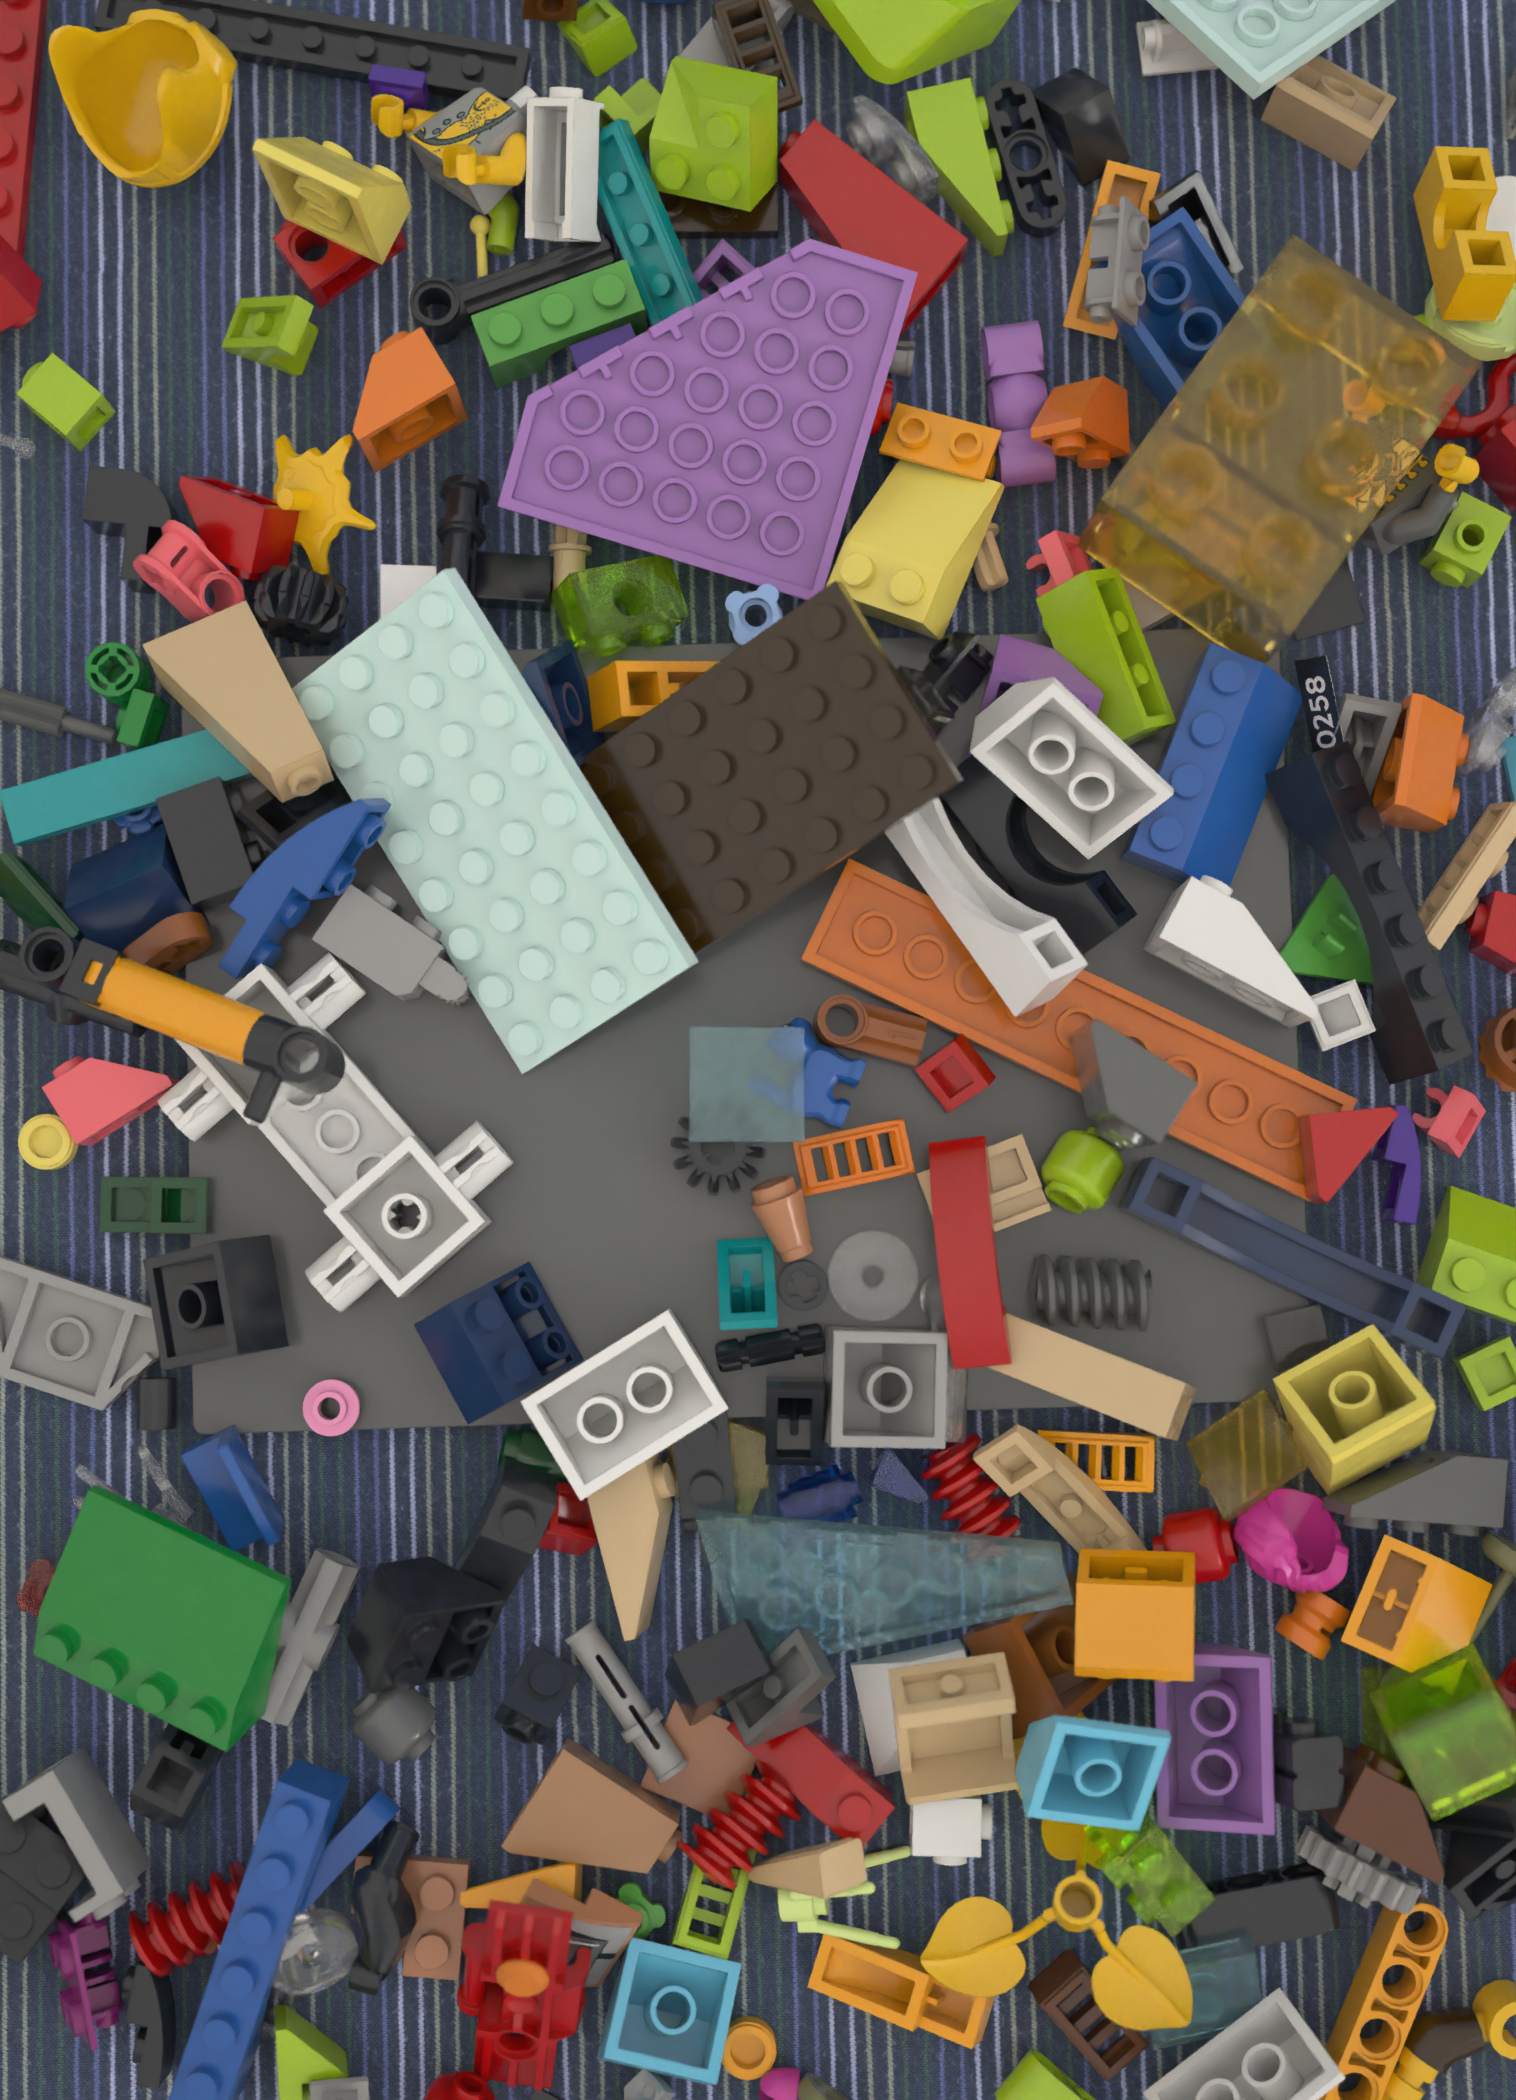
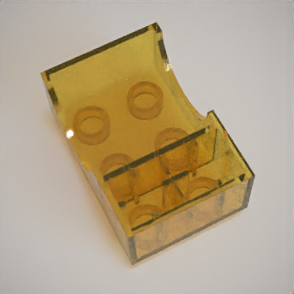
M1292 234L1100 499L1077 547L1107 568L1118 567L1123 579L1219 646L1266 664L1296 629L1482 364Z

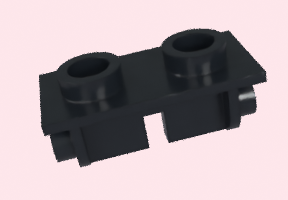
M955 631L953 634L944 636L930 651L929 659L931 661L918 677H912L905 682L906 687L936 736L959 708L945 693L951 688L962 699H967L991 669L988 663L992 660L993 655L982 645L976 643L980 638L977 634Z

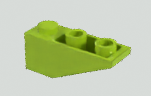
M971 78L906 92L903 116L915 166L992 257L1003 255L1008 234L1014 232V219L1009 200L1000 201L996 182L1002 179L1001 165L996 148H987L984 131L989 129V117L984 97H975Z

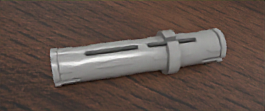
M592 1620L565 1639L567 1645H570L595 1687L624 1728L621 1736L625 1742H633L656 1776L657 1782L661 1784L676 1775L689 1763L686 1758H683L660 1722L664 1716L657 1707L652 1710L627 1669L596 1626V1621ZM596 1655H599V1657L609 1670L610 1674L612 1675V1677L624 1693L623 1698H621V1696L615 1689L614 1685L612 1684V1682L610 1681V1679L608 1678V1676L596 1660ZM630 1705H632L640 1720L657 1743L656 1748H654L629 1710Z

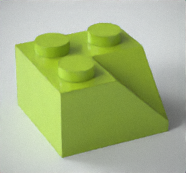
M675 56L671 60L649 136L650 174L657 190L751 212L777 182L778 77Z

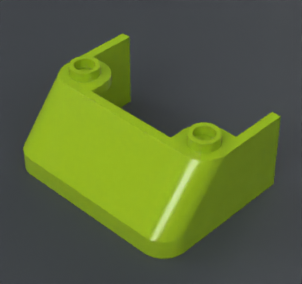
M1021 0L812 1L868 76L883 84H896L991 45Z

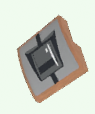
M536 1878L533 1879L519 1903L573 1912L567 1967L575 1963L576 1953L580 1947H588L590 1949V1971L584 1987L601 1986L641 1924L644 1916L643 1913L595 1888H592L584 1903H581Z

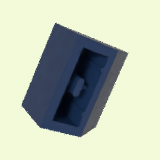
M530 1262L450 1302L414 1324L468 1425L583 1361Z

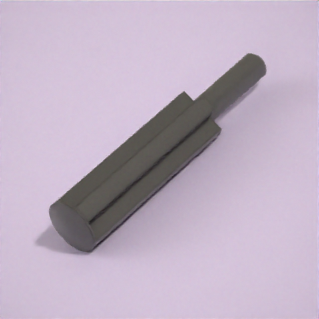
M0 688V720L61 738L66 732L111 745L117 742L119 733L115 728L70 716L71 711L65 706Z

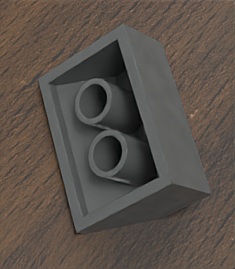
M1097 1018L1077 1029L1072 1035L1070 1043L1087 1118L1098 1124L1094 1133L1122 1151L1125 1147L1131 1150L1132 1147L1139 1148L1160 1144L1198 1085V1082Z

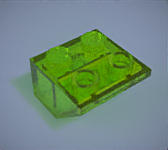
M1473 1643L1368 1693L1392 1747L1433 1821L1516 1783V1719L1495 1677Z

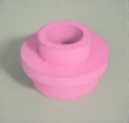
M328 1379L315 1384L304 1398L303 1415L305 1421L318 1434L324 1436L341 1435L350 1430L358 1420L360 1414L358 1394L351 1385L342 1380ZM327 1397L336 1399L340 1404V1413L334 1419L324 1416L321 1410V1404Z

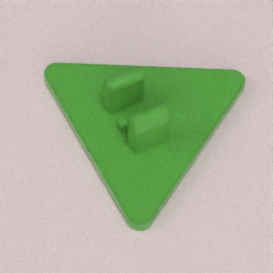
M1335 874L1330 875L1324 880L1279 954L1293 974L1343 982L1355 979L1357 984L1373 986L1369 948L1360 919L1341 882Z

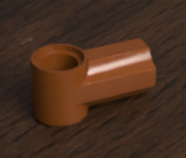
M838 994L827 999L817 1009L813 1017L812 1028L816 1038L822 1044L834 1049L844 1048L916 1067L923 1048L928 1019L860 1002L857 998L850 995ZM835 1007L843 1008L852 1015L854 1029L850 1035L842 1037L830 1032L825 1022L829 1009Z

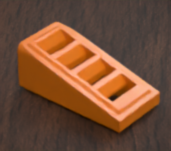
M903 1118L792 1142L804 1197L915 1173ZM888 1133L895 1166L884 1167L878 1135ZM866 1138L873 1169L867 1172H862L855 1141ZM844 1143L850 1175L844 1177L839 1175L833 1145ZM822 1147L829 1180L818 1182L811 1149Z

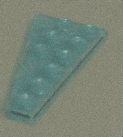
M699 1510L696 1517V1523L729 1627L742 1620L751 1619L768 1654L774 1651L797 1628L812 1630L824 1655L1074 1604V1592L1060 1542L706 1510Z

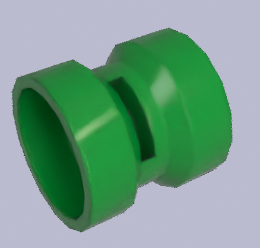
M117 642L103 643L93 649L87 657L84 668L86 680L93 690L114 706L121 707L124 702H129L133 688L151 693L153 686L151 669L142 658L125 644ZM117 665V667L113 668V670L109 672L113 666Z

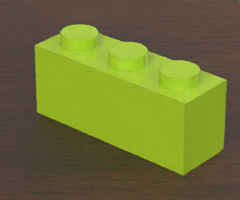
M1118 567L1084 571L1035 599L1042 615L1044 631L1051 639L1054 649L1104 692L1097 718L1128 747L1177 723Z

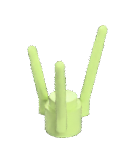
M901 1846L864 1855L865 1868L909 1857L911 1849L909 1846ZM863 1882L859 1886L827 1899L778 1888V1906L781 1921L797 1922L798 1933H822L890 1949H897L900 1946V1941L896 1937L819 1919L818 1915H828L830 1898L871 1894L875 1891V1885L872 1882Z

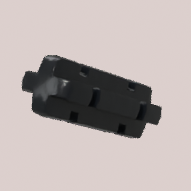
M816 1323L800 1326L796 1332L790 1333V1329L748 1336L745 1337L746 1341L738 1343L737 1339L718 1342L715 1345L717 1365L719 1370L724 1373L741 1370L744 1364L750 1363L751 1367L793 1360L796 1354L803 1353V1357H808L825 1352L823 1329Z

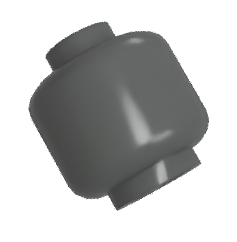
M414 1687L404 1691L394 1689L371 1693L370 1689H368L351 1709V1712L356 1716L352 1724V1732L385 1764L396 1763L404 1756L411 1762H414L426 1751L436 1737L429 1730L435 1721L436 1709Z

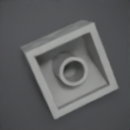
M825 1326V1392L822 1440L830 1447L945 1449L947 1332L884 1327Z

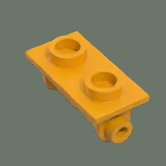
M897 402L879 453L984 482L985 477L992 478L998 460L994 453L1002 431Z

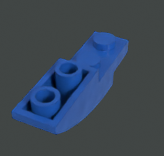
M384 798L359 799L336 808L312 821L277 848L247 880L229 906L245 918L246 921L218 966L235 979L246 977L261 963L272 968L281 955L282 948L279 944L288 929L298 925L310 908V901L307 899L314 900L338 896L352 883L357 869L353 867L363 850L373 846L381 837L386 827V822L383 818L392 804Z

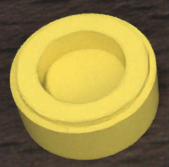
M41 1114L31 1118L22 1127L18 1138V1147L23 1159L31 1166L44 1170H56L69 1164L75 1157L79 1146L76 1145L58 1115Z

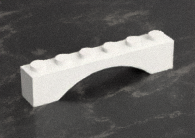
M939 797L885 832L1015 1017L1053 1000L1088 965L1055 918L1032 910L1012 898L987 877L967 853L956 835Z

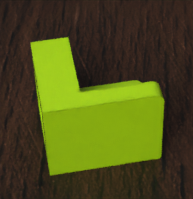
M645 78L638 80L622 96L609 85L593 99L595 102L604 103V109H600L599 126L603 129L618 118L628 120L639 148L643 153L649 147V136L661 94Z

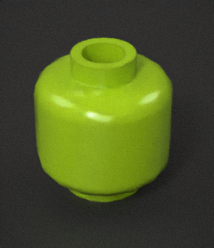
M1089 1127L1087 1131L1073 1129L1064 1132L1059 1137L1041 1169V1178L1046 1185L1044 1192L1047 1197L1059 1207L1076 1214L1084 1213L1085 1209L1095 1210L1102 1208L1122 1177L1125 1168L1124 1161L1115 1149L1116 1147L1098 1137L1094 1133L1096 1130L1094 1127Z

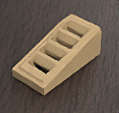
M851 1837L786 1851L756 1863L753 1866L754 1869L750 1873L747 1872L748 1880L754 1883L821 1899H827L859 1886L867 1880L862 1841L859 1838Z

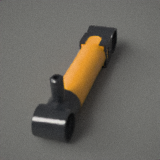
M46 926L38 928L27 935L21 944L19 962L23 972L51 991L67 995L81 1004L111 1016L122 1017L260 1072L243 1111L244 1117L260 1124L265 1122L282 1082L295 1086L305 1093L319 1095L328 1093L335 1088L344 1076L346 1064L344 1054L339 1046L312 1027L299 1026L131 960L116 950L83 938L79 942L56 927ZM64 951L65 956L62 964L56 970L51 971L52 960L57 954ZM317 1048L319 1057L315 1066L308 1072L300 1073L299 1065L303 1055L309 1050Z

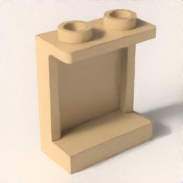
M1004 1652L888 1669L898 1761L907 1804L916 1805L1019 1788L1015 1772L1017 1764L1014 1755L1011 1714L1016 1713L1015 1697Z

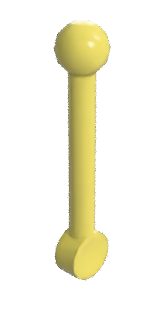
M482 214L475 215L470 221V229L476 235L477 278L488 275L486 235L489 233L491 221Z

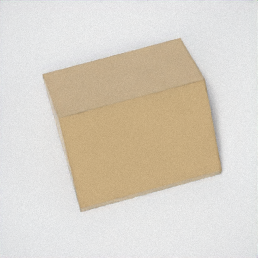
M1317 55L1277 83L1261 120L1355 172L1394 104L1396 97Z

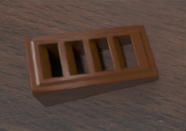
M1067 1949L1031 1980L1028 1988L1044 2011L1108 2083L1150 2044L1139 2030L1124 2028L1115 2024L1107 2017L1086 2036L1082 2034L1103 2013L1094 2000L1091 1985L1092 1974L1070 1949ZM1091 1993L1093 1997L1069 2018L1067 2014ZM1121 2028L1124 2034L1102 2054H1099L1096 2049Z

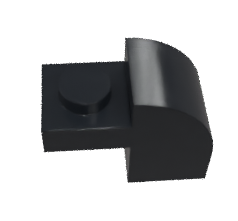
M89 465L83 520L98 535L125 537L120 579L133 592L155 594L156 589L140 577L133 567V561L140 554H148L162 537L161 527L166 521L170 519L182 523L179 514L156 484L144 475L127 469Z

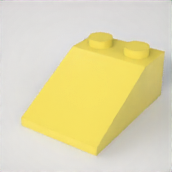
M305 137L257 138L252 150L283 217L383 265L412 208L403 180L384 166L375 164L370 169L354 161L353 156L347 150L330 141H324L320 145Z
M899 459L846 536L826 587L834 581H842L862 614L937 640L942 639L1005 486L1002 483L985 478L984 482Z

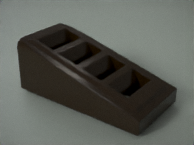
M721 0L713 4L712 24L729 67L746 70L748 67L773 59L775 65L758 70L756 73L778 77V80L781 79L783 87L778 89V113L803 105V99L769 1ZM764 36L766 42L742 51L739 50L738 45Z

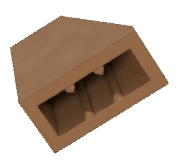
M567 1737L509 1828L501 1847L512 1854L648 1874L657 1859L663 1863L669 1860L677 1847L676 1842L681 1840L683 1833L676 1829L679 1825L681 1811L649 1790L640 1787V1784Z

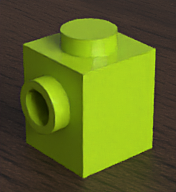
M1462 492L1457 497L1459 506L1446 516L1438 532L1433 535L1419 564L1430 569L1431 576L1444 585L1468 588L1483 575L1512 516Z

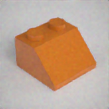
M422 327L411 333L409 331H401L392 335L381 345V350L372 355L352 431L374 473L384 469L468 419L456 383Z
M1412 693L1401 702L1402 710L1374 785L1371 799L1381 818L1382 825L1434 833L1446 826L1447 821H1452L1456 815L1460 790L1457 787H1453L1456 766L1461 767L1464 763L1469 737L1468 734L1462 733L1463 715L1425 695Z

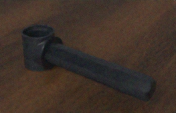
M599 234L601 242H577L458 286L453 278L449 280L437 277L426 278L416 284L410 294V308L414 329L422 327L433 345L447 344L457 337L460 330L471 326L469 320L471 315L615 263L616 253L612 241L607 234ZM431 304H443L450 309L445 317L437 320L429 319L422 314L424 309Z

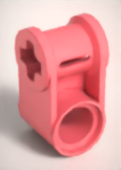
M169 519L161 527L162 537L148 554H140L133 561V567L140 577L151 587L159 591L183 617L191 622H196L244 601L243 586L238 578L207 549L205 543L195 532L176 520ZM207 585L211 587L215 597L212 609L207 605L204 596Z

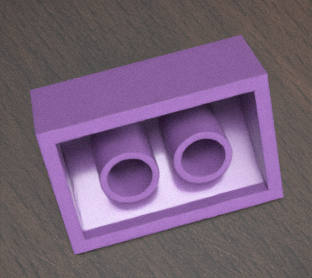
M1195 1642L1193 1681L1161 1682L1154 1680L1156 1729L1169 1730L1171 1741L1157 1778L1158 1828L1275 1835L1272 1655L1222 1643Z

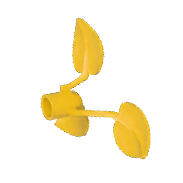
M1042 1819L1041 1833L1046 1851L1058 1860H1076L1075 1875L1069 1876L1059 1883L1053 1897L1052 1908L1044 1910L1043 1914L1021 1930L1012 1933V1919L1004 1906L986 1897L963 1899L951 1906L940 1918L927 1947L920 1957L924 1970L946 1988L973 1997H994L1006 1993L1015 1987L1024 1975L1026 1969L1025 1958L1017 1943L1025 1941L1053 1921H1056L1062 1928L1070 1932H1083L1090 1928L1095 1933L1101 1947L1109 1954L1096 1964L1091 1979L1094 2000L1108 2019L1117 2025L1133 2030L1184 2028L1192 2019L1193 1998L1190 1979L1182 1958L1170 1940L1153 1928L1134 1925L1123 1932L1117 1946H1115L1104 1929V1923L1098 1918L1102 1906V1896L1098 1886L1091 1879L1087 1878L1086 1863L1100 1870L1117 1867L1132 1853L1138 1831Z

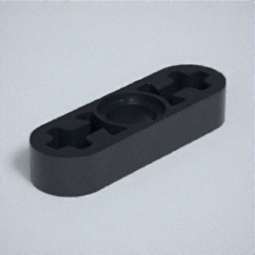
M1004 79L994 84L987 94L988 133L992 146L996 148L999 155L1003 181L1019 228L1031 237L1045 238L1054 234L1060 228L1067 208L1066 196L1033 92L1020 80ZM1002 99H1009L1012 106H1019L1016 117L1018 131L1011 135L1012 124L1007 111H998ZM1021 146L1030 147L1038 153L1040 164L1030 171L1019 170L1011 163V152ZM1039 182L1038 194L1043 206H1053L1050 209L1048 219H1041L1038 212L1029 213L1034 201L1031 186Z

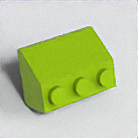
M1451 1185L1447 1186L1416 1282L1467 1306L1466 1309L1516 1326V1208Z

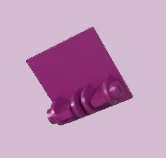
M89 1913L76 1921V1923L68 1924L59 1914L55 1920L57 1932L48 1934V1944L54 1968H59L62 1978L67 1981L68 1988L59 1991L63 2019L66 2026H71L74 2038L82 2036L90 2049L95 2051L98 2050L93 2021H96L97 2028L113 2026L120 2022L118 2012L123 2009L117 1980H109L117 1974L115 1967H106L83 1973L84 1969L103 1964L113 1958L112 1950L98 1951L110 1947L106 1917L96 1921L93 1914Z

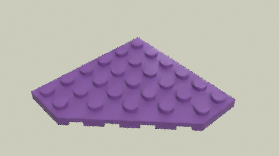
M810 238L791 248L789 252L762 267H757L721 287L712 295L690 307L687 306L648 328L647 331L620 346L617 345L578 367L574 372L528 395L497 506L757 586L765 583L771 584L780 593L803 600L810 599L824 589L918 272Z

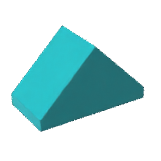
M770 1238L717 1240L720 1330L778 1327L773 1243Z

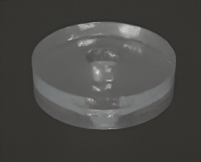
M865 1231L850 1236L835 1250L828 1267V1284L833 1298L845 1312L865 1321H882L896 1316L911 1302L918 1285V1268L912 1252L900 1239L885 1232ZM869 1265H877L883 1271V1280L878 1286L870 1287L863 1282V1270Z
M311 1909L297 1913L273 1986L287 1994L306 1995L322 1991L341 1980L350 1971L358 1954L357 1941L349 1920L343 1914L331 1909Z

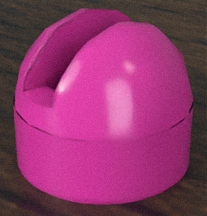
M778 2067L769 2070L760 2080L759 2099L797 2100L800 2069Z

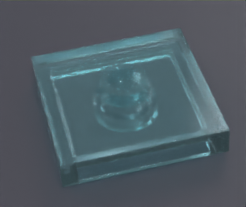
M690 1027L689 1142H804V1028Z
M1250 1936L1178 1951L1190 1979L1193 1998L1192 2019L1184 2028L1148 2030L1153 2050L1215 2037L1261 2002L1257 1957Z

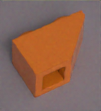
M1105 376L1053 387L1031 426V439L1051 449L1054 455L1065 456L1076 462L1077 466L1083 469L1103 468L1110 465L1111 458L1130 455L1127 389Z

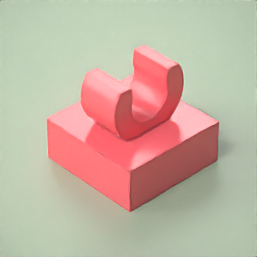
M1054 530L1037 540L1042 554L1032 556L1026 563V567L1030 571L1040 572L1046 567L1050 571L1049 581L1036 589L1039 596L1084 571L1093 570L1080 536Z
M1455 1085L1449 1096L1441 1089L1428 1088L1425 1094L1432 1102L1440 1104L1441 1110L1433 1118H1425L1420 1114L1414 1113L1412 1116L1413 1122L1421 1131L1428 1134L1439 1150L1460 1158L1486 1110L1475 1094Z

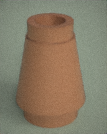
M788 1174L767 1180L753 1187L750 1191L754 1201L750 1204V1207L775 1249L779 1252L782 1262L794 1261L811 1254L814 1249L811 1243L803 1186H796L793 1175Z

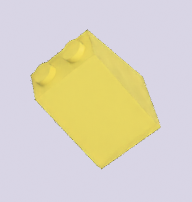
M1374 1324L1273 1378L1300 1458L1327 1495L1341 1490L1427 1442L1436 1411L1435 1402Z

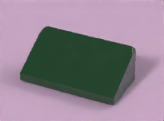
M4 851L0 855L1 898L32 932L46 926L56 927L81 942L85 937L65 912V904L24 858L12 852Z

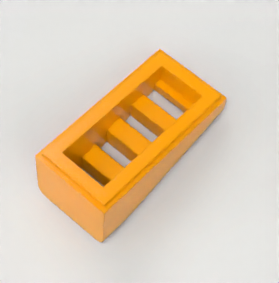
M1037 1429V1434L1054 1446L1055 1443H1066V1456L1077 1466L1079 1444H1088V1477L1102 1491L1153 1493L1155 1437L1153 1435L1132 1432ZM1102 1445L1112 1446L1111 1476H1101ZM1125 1446L1135 1447L1134 1477H1125Z
M565 1861L468 1888L467 1891L460 1893V1905H463V1908H488L490 1899L520 1903L534 1878L581 1902L583 1865Z

